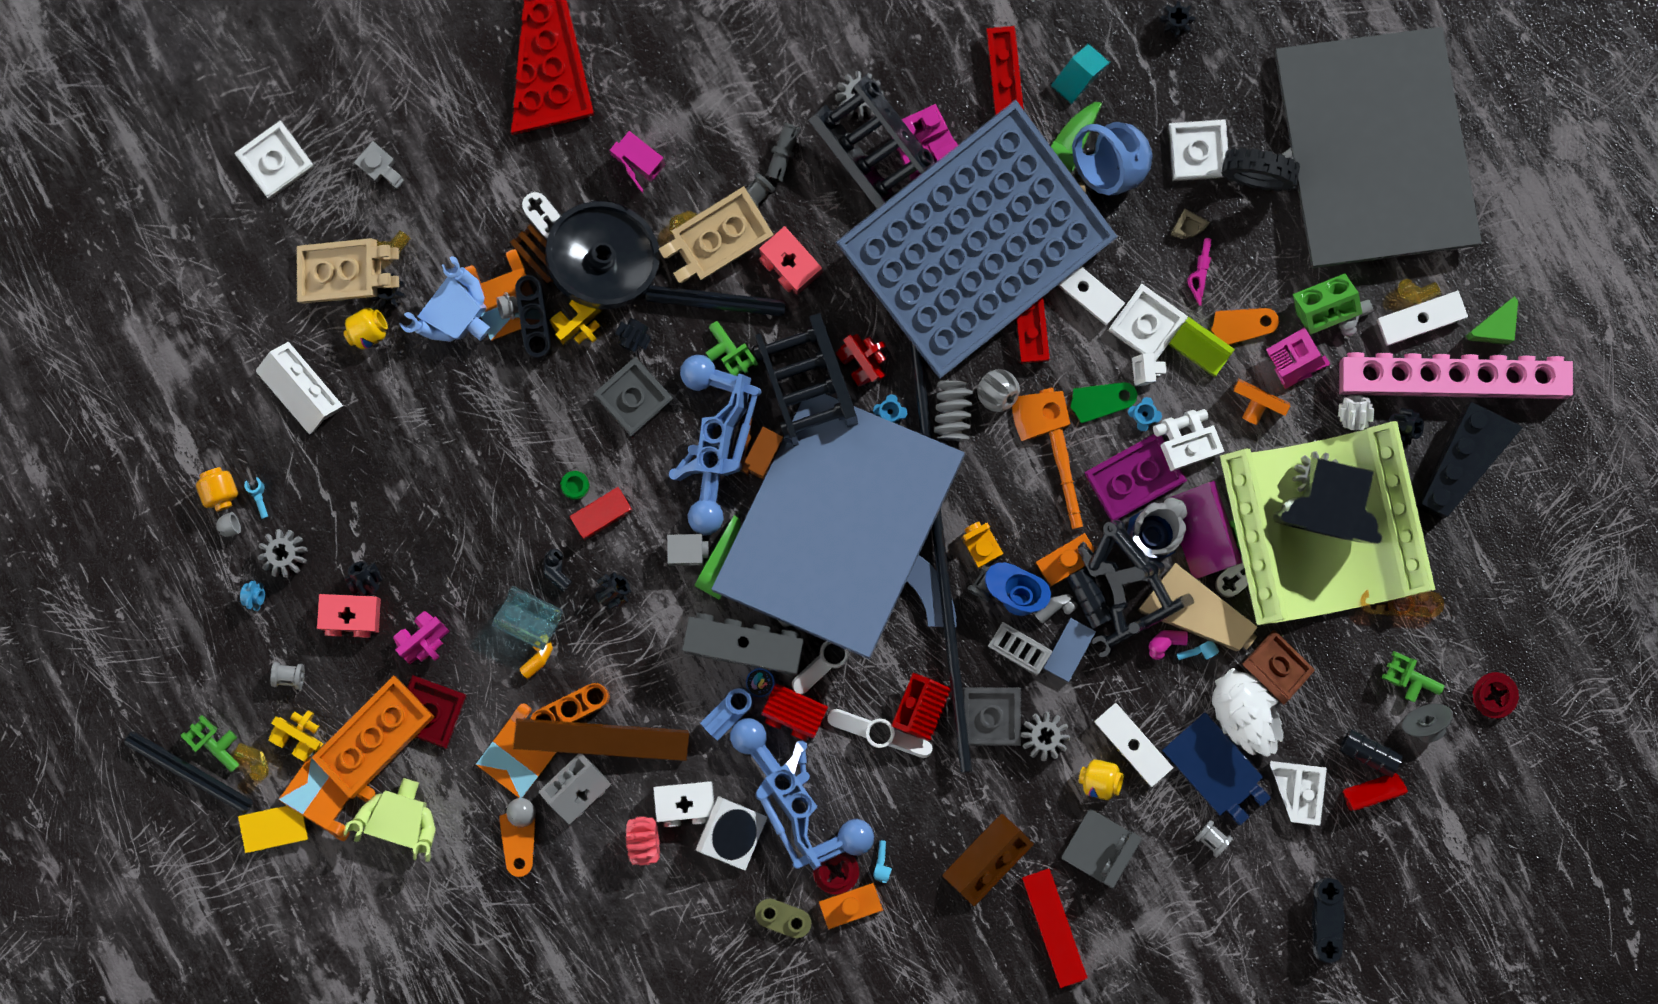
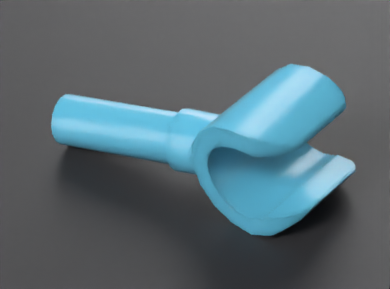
M256 477L258 487L255 490H251L247 481H245L244 487L254 497L261 519L268 517L262 497L265 488L261 480Z
M1207 641L1194 649L1177 653L1178 660L1202 652L1207 660L1218 654L1219 650L1214 642Z
M879 841L878 859L873 876L875 880L887 883L892 868L883 866L886 841Z

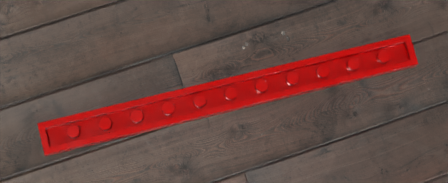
M1015 26L987 28L995 115L1014 100L1024 110ZM1042 297L1016 318L1021 364L1050 360L1044 299Z

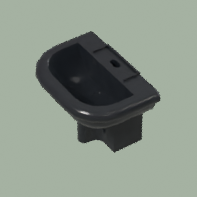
M1313 458L1311 459L1303 496L1288 499L1282 505L1281 510L1274 513L1273 520L1285 526L1339 539L1378 544L1382 541V535L1378 533L1377 519L1373 514L1366 511L1374 471Z

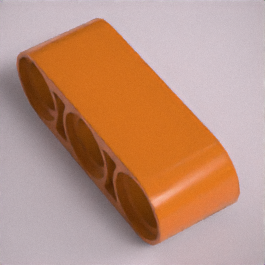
M589 684L538 709L532 714L530 719L537 720L539 716L547 714L551 717L552 721L577 722L606 707L610 699L609 691L601 684ZM593 689H601L604 695L602 702L597 705L591 704L588 699V695ZM572 701L576 703L578 710L575 716L568 718L565 717L562 709L565 703Z

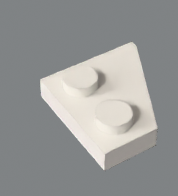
M1271 761L1270 766L1290 821L1320 826L1327 768Z

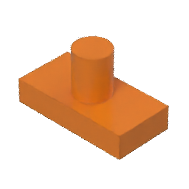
M1239 378L1233 388L1234 392L1251 399L1242 418L1252 424L1258 425L1266 407L1286 416L1290 408L1289 402Z
M1085 533L1035 562L1049 587L1086 566L1078 552L1079 544L1085 542L1093 553L1095 549Z
M874 883L819 901L828 929L883 910Z

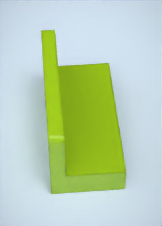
M1187 317L1168 344L1214 377H1216L1235 350L1190 317Z

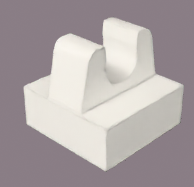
M1143 353L1132 358L1134 386H1146L1156 382V376L1166 374V363L1154 362V353Z

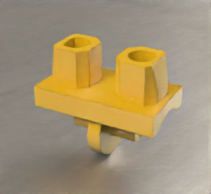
M572 300L569 304L578 313L577 316L569 321L560 311L549 320L556 331V337L563 345L580 330L581 332L574 337L578 344L586 338L594 343L597 338L593 335V332L600 325L596 320L587 327L586 324L596 317L601 310L581 305Z
M309 710L304 716L296 712L292 714L290 719L298 723L297 727L275 716L271 723L275 727L271 732L269 741L284 748L290 736L296 738L299 742L292 755L304 762L314 754L315 750L318 751L324 745L321 741L304 732L308 729L315 734L319 728L318 725L311 722L314 713Z

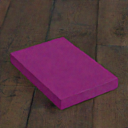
M1153 434L1084 472L1110 521L1122 518L1187 481L1181 469L1170 471L1160 446L1165 442L1162 435L1157 437Z
M1215 481L1169 497L1181 500L1187 509V515L1183 519L1186 531L1181 545L1191 575L1195 579L1242 563Z

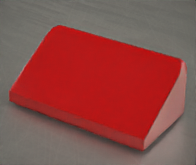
M616 487L572 514L570 518L585 541L633 510L619 487Z
M1395 773L1392 778L1386 775L1343 790V795L1348 810L1355 811L1407 794L1408 790L1399 775Z

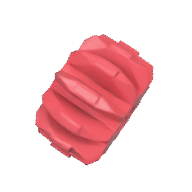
M636 817V819L628 820L626 824V840L630 862L633 865L640 866L657 863L660 858V842L656 820L646 817Z

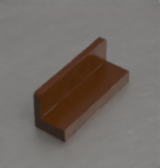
M1000 814L944 872L943 877L975 907L1034 844L1006 816Z

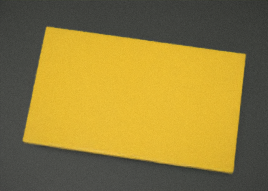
M288 806L238 816L245 853L308 840L304 816Z

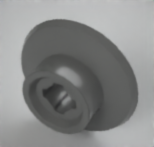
M1443 704L1424 705L1411 711L1404 718L1402 728L1407 734L1418 737L1422 742H1434L1445 735L1446 728L1452 721L1453 712L1448 706Z

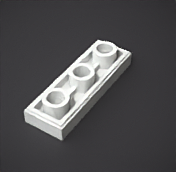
M1079 267L1058 284L1062 290L1105 326L1108 325L1125 304V302L1083 267ZM1085 284L1088 290L1081 292L1078 289V285Z
M1455 291L1377 319L1385 344L1389 346L1468 318L1459 291ZM1418 315H1423L1426 318V322H1419Z
M1114 703L1094 721L1150 787H1153L1173 769L1170 763L1117 703ZM1132 739L1138 743V748L1134 751L1128 747V743Z

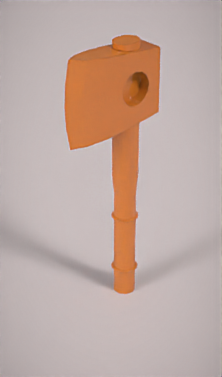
M1053 388L1040 390V393L1018 396L1017 401L1012 406L1013 419L1021 441H1025L1049 433L1072 529L1082 528L1081 511H1079L1074 481L1070 471L1069 455L1062 429L1070 426L1063 391L1054 392Z

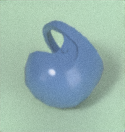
M1113 122L1105 127L1098 124H1089L1081 128L1074 138L1072 151L1077 171L1084 182L1097 193L1118 195L1134 189L1141 184L1151 169L1152 151L1149 141L1139 129L1131 124ZM1090 131L1098 132L1099 136L1095 144V153L1092 155L1084 154L1082 150L1084 136Z

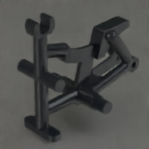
M1113 520L1104 525V532L1094 553L1085 542L1080 543L1078 546V552L1089 573L1092 576L1105 574L1114 596V605L1111 607V613L1116 632L1109 636L1105 634L1099 635L1092 640L1093 644L1100 641L1106 644L1105 651L1099 654L1100 657L1111 654L1114 650L1113 646L1194 604V599L1189 593L1180 596L1174 601L1171 600L1159 577L1165 569L1164 564L1151 561L1127 533L1123 522L1120 520ZM1114 542L1118 544L1136 567L1119 570L1115 562L1106 561ZM1140 580L1149 581L1162 607L1126 626L1123 610L1127 608L1128 603L1123 584Z

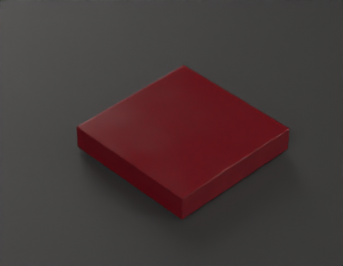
M412 675L408 689L435 717L415 738L447 749L467 695Z

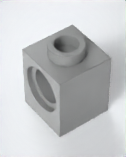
M702 534L667 535L668 565H703V558H709L708 541H703Z

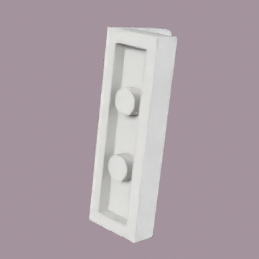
M289 342L270 351L256 369L257 374L309 434L315 432L323 420L336 414L343 407L340 401Z

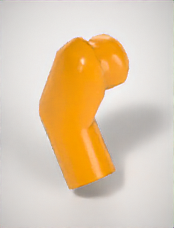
M540 637L533 643V648L537 653L520 667V672L527 679L531 678L545 665L553 650L552 643H548L545 637Z

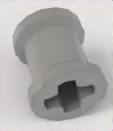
M274 662L271 669V686H295L296 690H301L304 683V665L286 666L280 665L279 662Z
M1209 820L1194 839L1197 842L1201 841L1214 852L1213 856L1217 858L1233 838L1230 835L1225 836L1213 826L1214 822Z

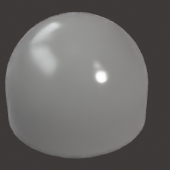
M517 798L510 802L506 814L512 825L526 827L534 821L536 810L528 799Z

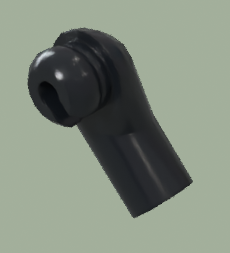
M551 549L545 554L543 573L548 580L564 592L572 581L562 573V552L558 549Z

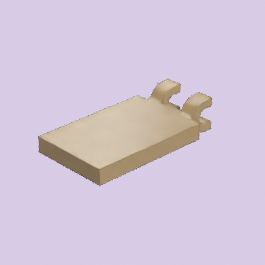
M743 186L672 230L671 232L676 239L659 248V251L664 259L670 258L677 252L681 253L687 265L673 274L679 283H683L696 273L701 280L705 279L773 237L774 234L747 189Z
M372 238L297 246V302L304 304L377 297V288H399V276H391L390 273L381 274V260H398L399 248H390V245L377 246V240Z

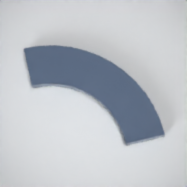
M918 555L906 582L917 592L924 605L927 627H943L937 571L923 557ZM952 600L953 614H954V623H955V628H956V627H957V626H956V613H955L954 603H953V600Z

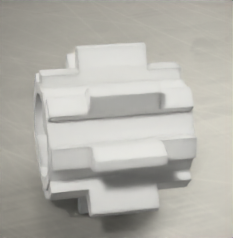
M1363 395L1344 397V403H1339L1338 417H1340L1344 428L1364 430V428L1369 427V422L1374 420V408H1372L1373 404H1370V398Z

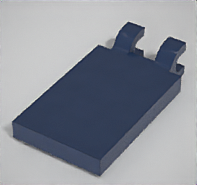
M1205 712L1161 750L1219 816L1224 811H1227L1238 825H1241L1249 818L1246 812L1239 806L1249 795L1252 796L1259 806H1263L1271 799L1257 784L1263 778L1262 775Z

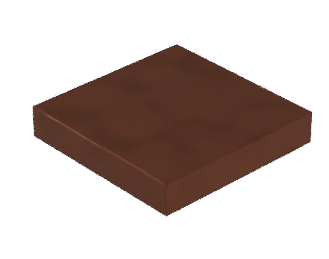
M1275 630L1242 663L1283 705L1291 699L1315 671Z

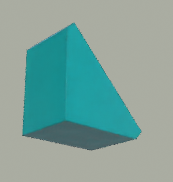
M1088 44L1070 59L1051 87L1069 103L1073 104L1110 62Z

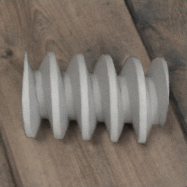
M939 381L937 383V387L944 391L937 393L936 397L938 400L943 401V403L936 405V410L943 413L935 416V421L942 424L934 428V432L941 435V437L936 439L945 441H966L970 439V436L962 433V430L970 428L969 424L963 422V419L971 417L970 413L963 411V408L972 406V402L964 399V396L973 394V391L965 388V385L969 383L962 381Z

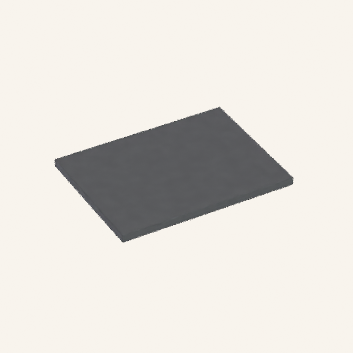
M1443 27L1275 49L1292 157L1295 162L1300 164L1297 186L1312 268L1475 247L1482 244Z

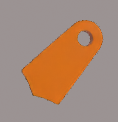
M1269 308L1216 311L1211 331L1215 336L1230 345L1274 332L1278 327L1279 318L1276 312ZM1262 317H1269L1271 324L1267 327L1262 326L1260 323Z
M507 814L500 815L499 820L507 870L515 877H523L531 871L533 865L535 819L526 827H516L509 822ZM523 859L525 866L522 869H516L514 867L515 860Z

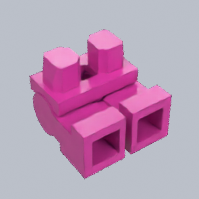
M936 104L902 119L923 148L932 154L935 163L957 146ZM898 148L897 151L903 165L910 162L902 149ZM918 170L909 176L910 181L921 175Z

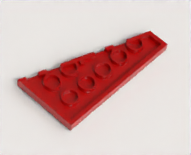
M524 0L516 75V93L513 107L514 114L511 128L512 135L594 116L567 0Z

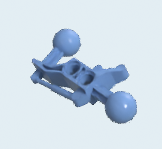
M693 355L683 362L680 370L681 379L686 387L700 391L713 386L732 392L729 404L716 416L702 418L699 445H690L688 447V455L685 459H682L676 469L670 470L669 477L673 480L681 481L691 474L703 473L700 499L690 507L687 514L688 523L696 533L711 535L721 527L724 520L723 511L716 503L720 475L728 476L742 469L740 461L748 437L749 424L757 396L761 394V389L750 385V377L742 374L735 376L716 370L710 358L704 355ZM749 394H751L752 396L747 410ZM747 410L744 424L742 423L733 458L730 459L734 437V429L740 421L743 414L745 413V411ZM720 425L722 428L721 436L714 439L713 430L716 426ZM716 453L718 462L711 468L709 458ZM693 456H697V458L690 462Z
M744 718L736 722L730 732V741L738 752L751 754L767 776L756 791L755 797L762 803L777 835H780L795 869L809 864L815 870L821 866L820 863L844 852L858 856L865 854L871 849L874 843L873 829L868 823L859 819L848 820L839 829L837 837L812 848L807 837L809 816L816 810L817 805L802 786L810 778L809 773L806 772L807 760L805 750L807 749V743L803 740L798 741L794 746L792 757L781 767L765 746L766 731L764 726L752 718ZM798 763L801 773L795 776L794 772ZM783 776L788 779L789 788L787 790L778 789L775 785L776 777ZM770 795L774 797L791 821L794 842L803 857L797 858L785 834V829L768 798ZM792 801H803L806 805V812L803 814L795 813L792 809Z

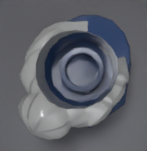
M1167 498L1164 503H1151L1143 511L1129 519L1127 533L1151 561L1159 562L1174 554L1183 541L1186 531V525L1183 521L1187 515L1186 506L1181 500Z

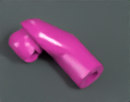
M1172 630L1159 632L1149 643L1150 656L1153 659H1161L1165 656L1164 652L1171 645H1187L1188 632Z

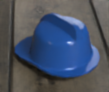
M996 563L986 572L985 583L987 589L992 596L1003 602L1004 607L1014 615L1025 616L1033 612H1039L1046 608L1050 602L1051 591L1048 584L1040 577L1015 565Z

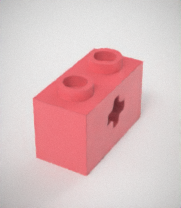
M785 226L759 248V252L762 255L759 260L769 271L774 269L780 275L778 281L787 292L793 290L798 295L823 273L822 267ZM785 257H786L788 260H791L792 258H794V267H793V268H791V266H789V265L783 267V266H784V260H783V259H784Z
M319 594L317 629L325 631V636L341 637L342 631L354 632L353 637L371 638V633H379L381 599L375 596ZM350 609V612L355 614V619H350L348 624L346 620L342 619V615L348 614Z

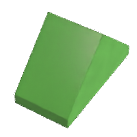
M1514 296L1465 337L1469 341L1507 345L1515 340L1518 308L1516 297Z

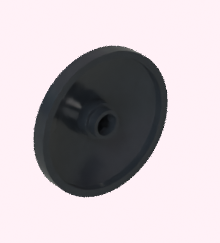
M604 201L583 203L562 214L552 226L545 248L547 270L557 288L571 300L595 309L620 308L638 300L652 285L660 260L657 239L647 222L627 207Z

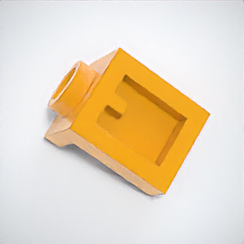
M978 521L964 529L966 534L961 539L977 568L1003 555L988 522L981 525Z

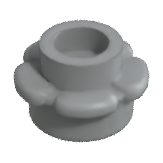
M504 292L503 296L496 298L501 318L506 319L510 317L513 320L515 318L514 313L519 312L516 297L510 296L508 292Z

